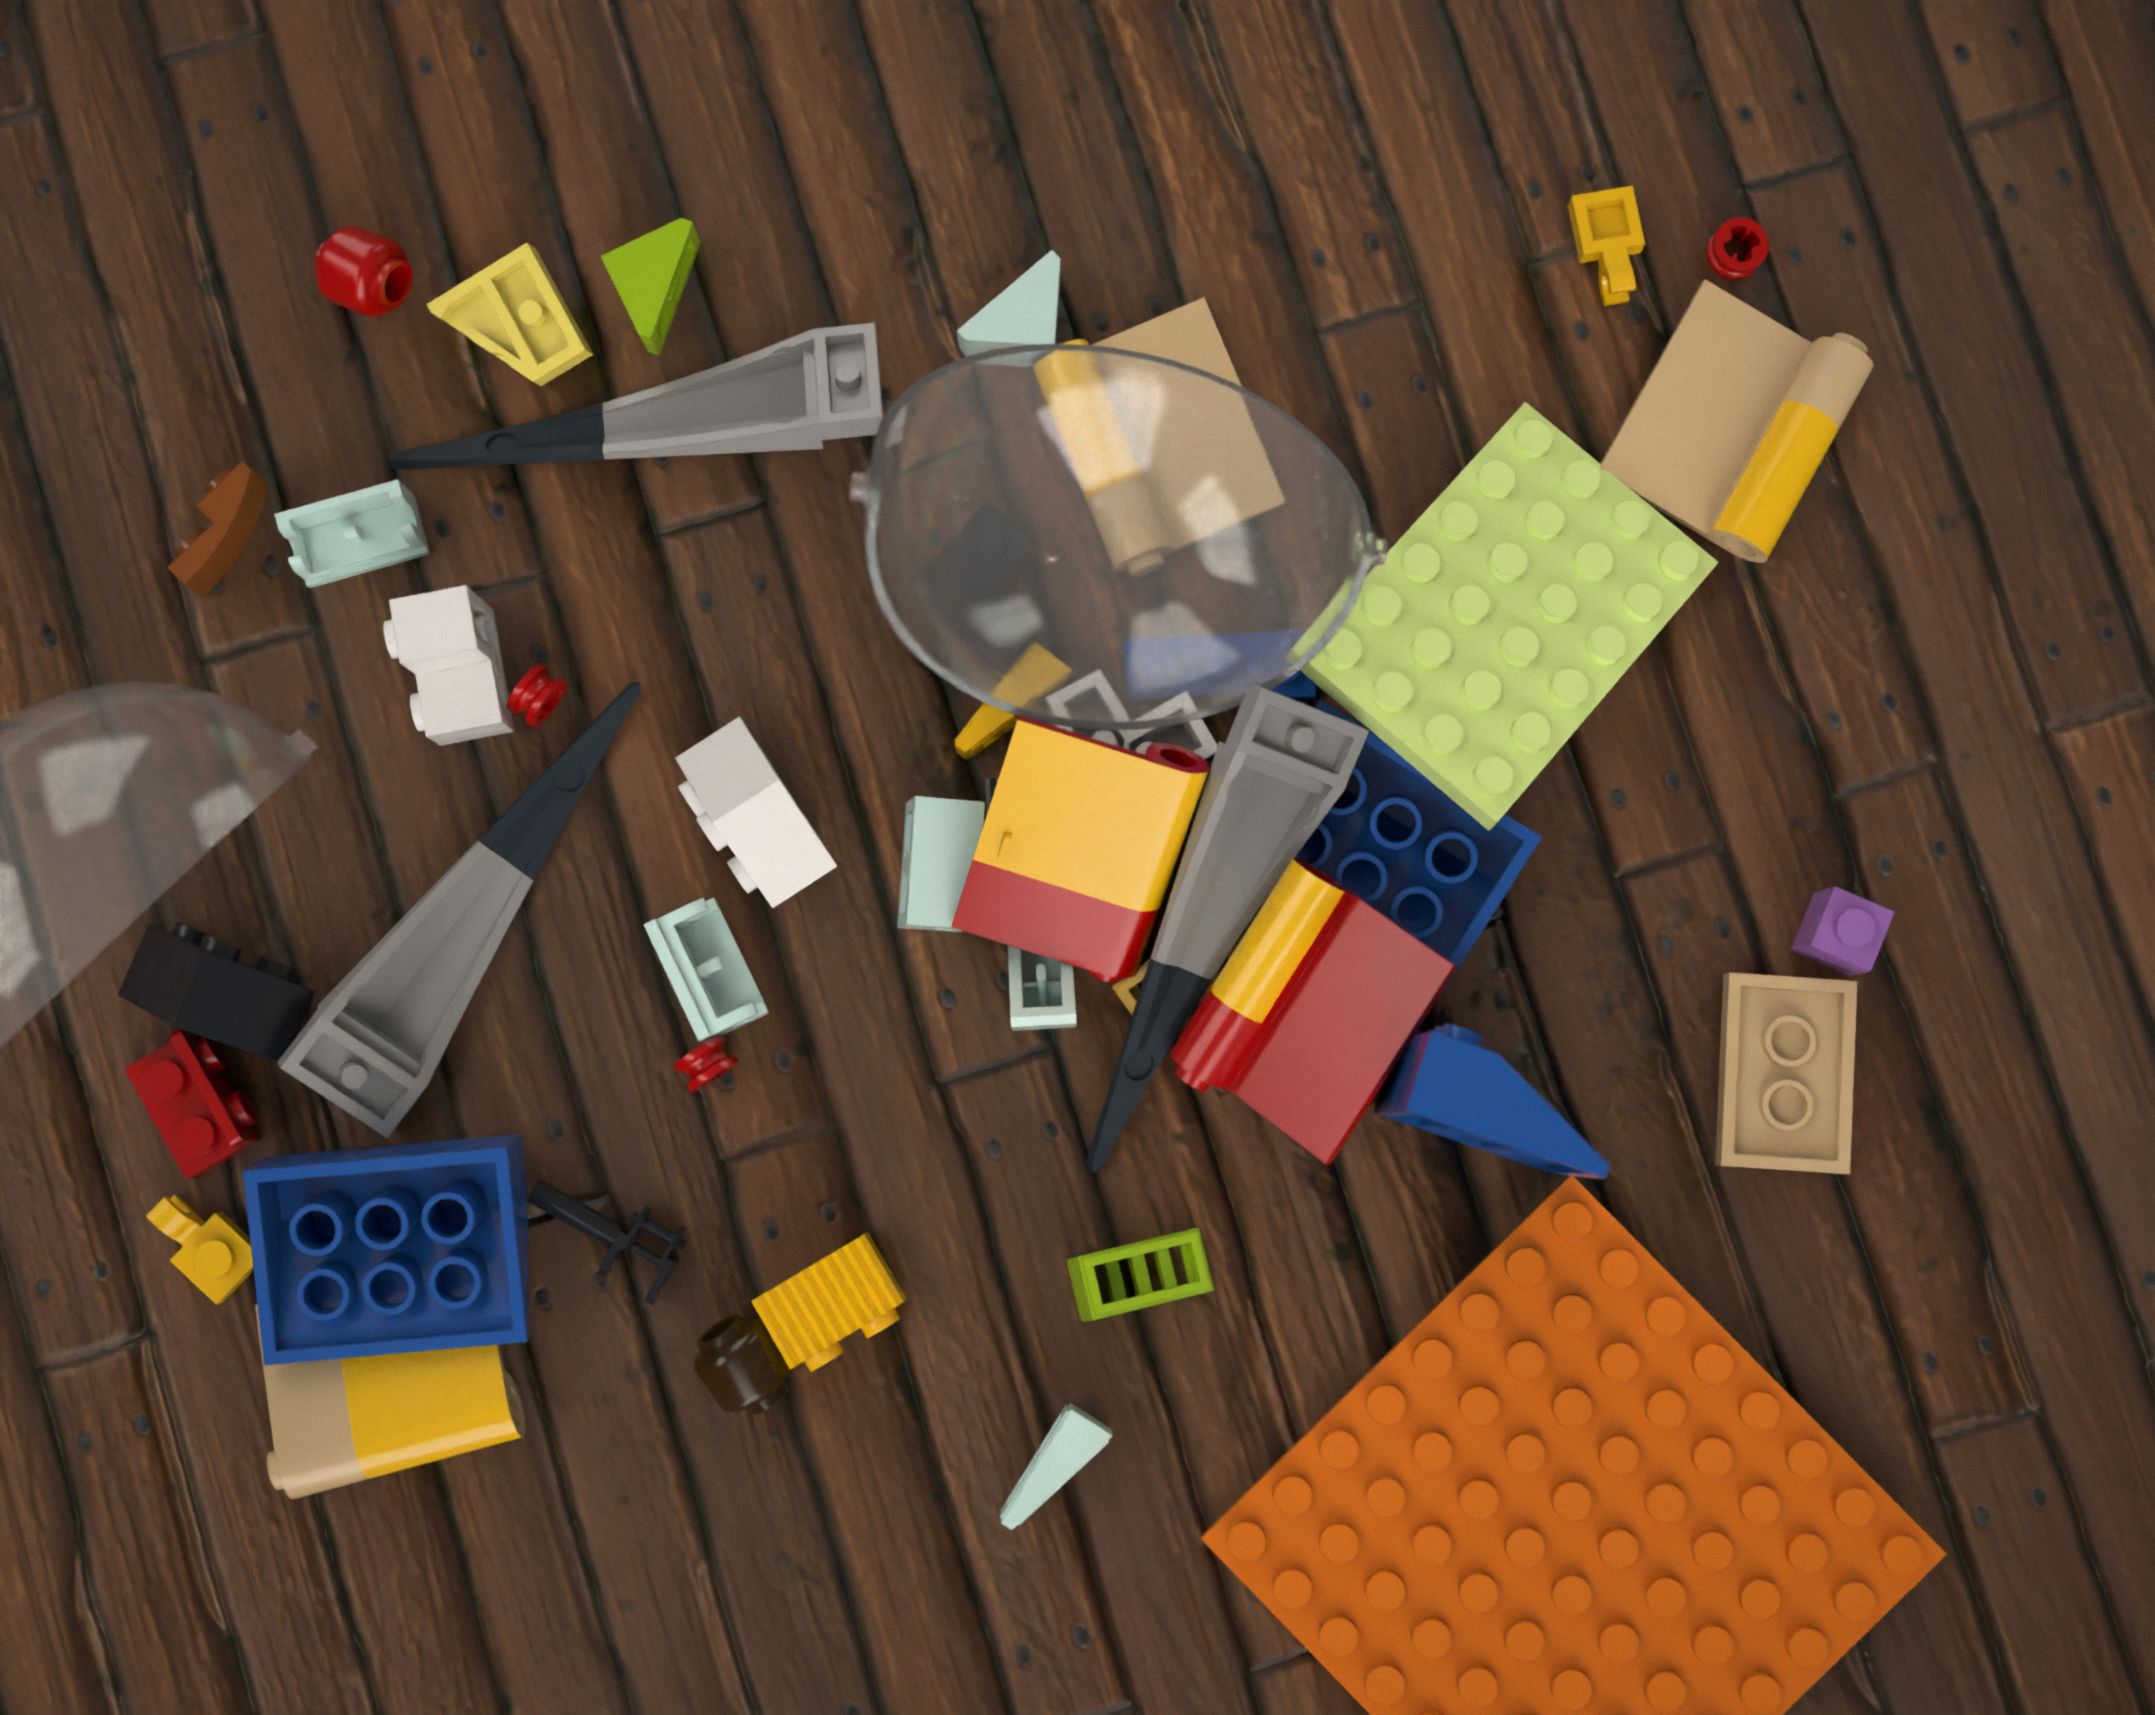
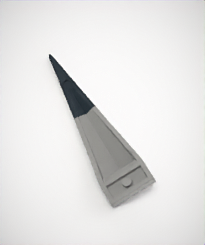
M875 322L811 329L751 354L650 389L517 426L392 452L387 456L390 468L397 470L823 449L824 440L885 434Z
M630 683L317 1005L318 1010L278 1060L282 1070L384 1137L388 1138L428 1086L454 1031L532 882L639 695L640 683Z
M1250 682L1225 743L1219 741L1086 1160L1087 1168L1091 1172L1095 1173L1101 1169L1178 1033L1228 954L1276 885L1292 857H1296L1344 792L1369 730Z

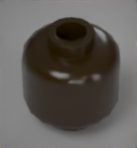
M738 1313L732 1314L715 1323L697 1340L696 1345L700 1350L694 1359V1371L716 1403L725 1412L732 1413L749 1409L752 1414H759L772 1407L784 1395L785 1391L781 1384L787 1378L790 1368L760 1318L742 1319Z

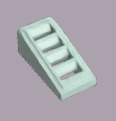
M1072 1403L1066 1404L1000 1510L1001 1524L1011 1530L1017 1525H1021L1109 1443V1439L1113 1436L1112 1429Z

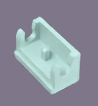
M399 479L274 514L279 532L284 538L288 539L294 556L288 557L289 564L293 571L305 580L308 588L430 555L415 495Z
M914 796L906 802L897 928L962 932V930L952 928L951 926L984 825L985 802Z
M704 898L698 899L658 919L643 924L698 1041L705 1043L718 1035L723 1036L770 1013L715 898L707 901Z

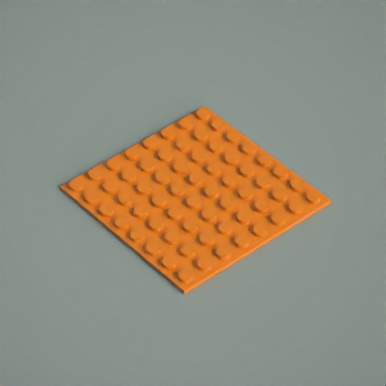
M1567 1176L1200 1537L1370 1715H1783L1947 1555L1573 1176Z

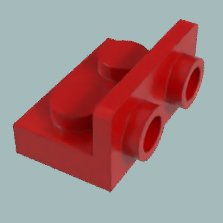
M180 1028L169 1035L171 1042L124 1068L184 1178L186 1180H194L261 1141L253 1127L258 1122V1116L252 1103L241 1090L233 1091L222 1071L223 1068L227 1067V1060L218 1043L213 1039Z

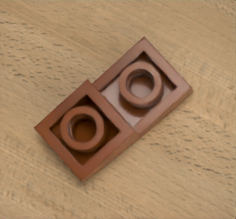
M243 461L234 469L228 468L217 474L207 485L205 490L206 496L196 505L213 524L207 530L201 529L188 536L177 550L176 554L178 557L167 568L185 586L205 597L221 581L246 546L263 509L269 484Z

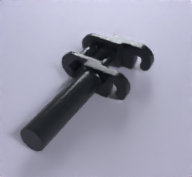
M541 1179L536 1183L527 1200L532 1205L610 1248L597 1273L598 1276L604 1279L611 1272L612 1264L619 1259L623 1250H631L656 1264L655 1268L659 1271V1274L645 1298V1302L650 1305L656 1302L661 1288L666 1285L679 1260L672 1257L675 1249L679 1247L683 1250L687 1244V1241L682 1238L686 1227L681 1225L674 1232L649 1218L651 1214V1207L646 1206L640 1214L635 1211L633 1212L629 1220L634 1222L631 1231L627 1232L623 1230L622 1225ZM642 1230L668 1244L661 1256L636 1243Z

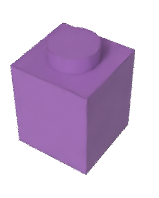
M1835 886L1816 892L1812 896L1790 951L1848 976L1870 972L1895 912Z

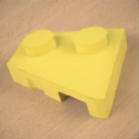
M529 243L523 244L426 304L432 314L447 322L469 337L473 342L540 386L594 355L539 253Z

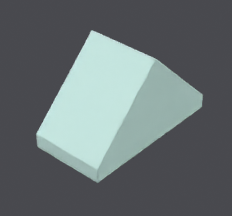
M1051 250L957 330L959 349L967 358L1031 362L1037 355L1056 346L1061 264L1058 255Z
M1008 945L1010 1020L1012 1030L1076 1027L1073 965Z

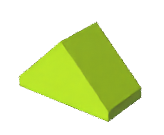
M679 218L600 256L647 351L660 356L701 244L694 223L683 218Z

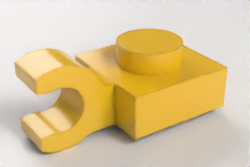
M1633 185L1572 195L1567 206L1579 263L1598 260L1599 288L1604 306L1629 302L1628 291H1633L1636 288L1629 255L1641 253L1645 245Z
M173 1195L171 1199L167 1196L164 1197L146 1215L160 1231L183 1246L169 1261L216 1305L223 1303L254 1271L250 1237L222 1211L214 1213L205 1223L184 1200L177 1195Z

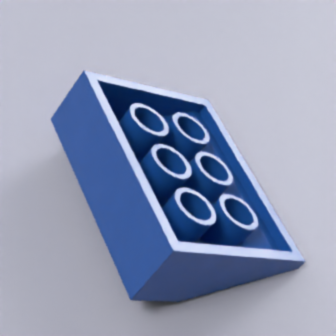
M1320 699L1315 707L1369 730L1365 725L1323 699ZM1369 730L1344 792L1296 855V858L1309 863L1332 877L1458 966V970L1542 836L1508 813H1505L1497 824L1488 831ZM1448 984L1446 985V987H1445L1444 990L1442 991L1441 995L1443 994V992H1444L1445 989L1447 988Z
M1444 1024L1443 1028L1435 1026L1434 1030L1426 1029L1425 1033L1418 1032L1416 1036H1413L1397 1061L1391 1081L1381 1092L1375 1114L1554 1175L1606 1179L1610 1165L1498 1053L1481 1048L1484 1036L1476 1032L1450 1024Z
M522 1134L265 1156L243 1170L264 1365L520 1343L529 1340L528 1192Z

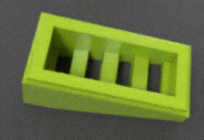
M1199 1227L1067 1260L1075 1300L1082 1322L1093 1321L1214 1291ZM1179 1246L1188 1282L1179 1286L1177 1285L1169 1248ZM1153 1252L1162 1290L1154 1292L1144 1254ZM1125 1258L1128 1259L1136 1296L1129 1298L1126 1296L1118 1260ZM1100 1264L1102 1265L1110 1302L1104 1304L1102 1303L1094 1266Z

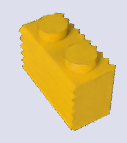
M865 1233L751 1302L790 1370L805 1362L809 1371L812 1372L844 1353L838 1342L844 1337L861 1328L868 1339L900 1320L901 1318L895 1307L907 1299L869 1233Z

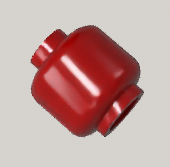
M351 225L342 227L334 232L327 241L320 245L316 252L314 265L318 287L329 302L375 318L383 316L393 308L400 306L409 295L413 280L412 268L408 263L406 252L397 241Z

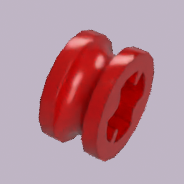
M1745 217L1732 218L1724 222L1709 240L1706 249L1707 262L1712 271L1721 278L1731 281L1742 280L1752 275L1767 257L1769 249L1768 236L1763 227L1754 220ZM1732 236L1739 237L1738 244L1745 240L1751 247L1743 261L1736 260L1737 253L1730 257L1724 249L1732 239Z
M541 663L535 665L522 677L510 694L506 708L514 714L520 711L526 714L525 722L533 728L539 726L552 714L564 697L568 686L560 677L551 680L548 677L549 669Z
M718 1035L698 1046L674 1064L673 1067L677 1073L684 1072L688 1075L689 1083L686 1087L690 1093L704 1088L739 1063L735 1055L729 1056L724 1052L723 1046L726 1040L722 1035Z

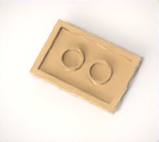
M1731 972L1723 974L1715 1166L1850 1174L1857 981Z

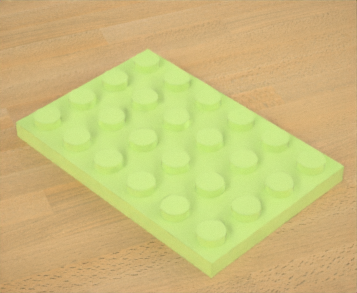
M1524 402L1302 645L1290 661L1488 831L1497 824L1719 563L1611 472L1600 469L1601 464L1527 402Z

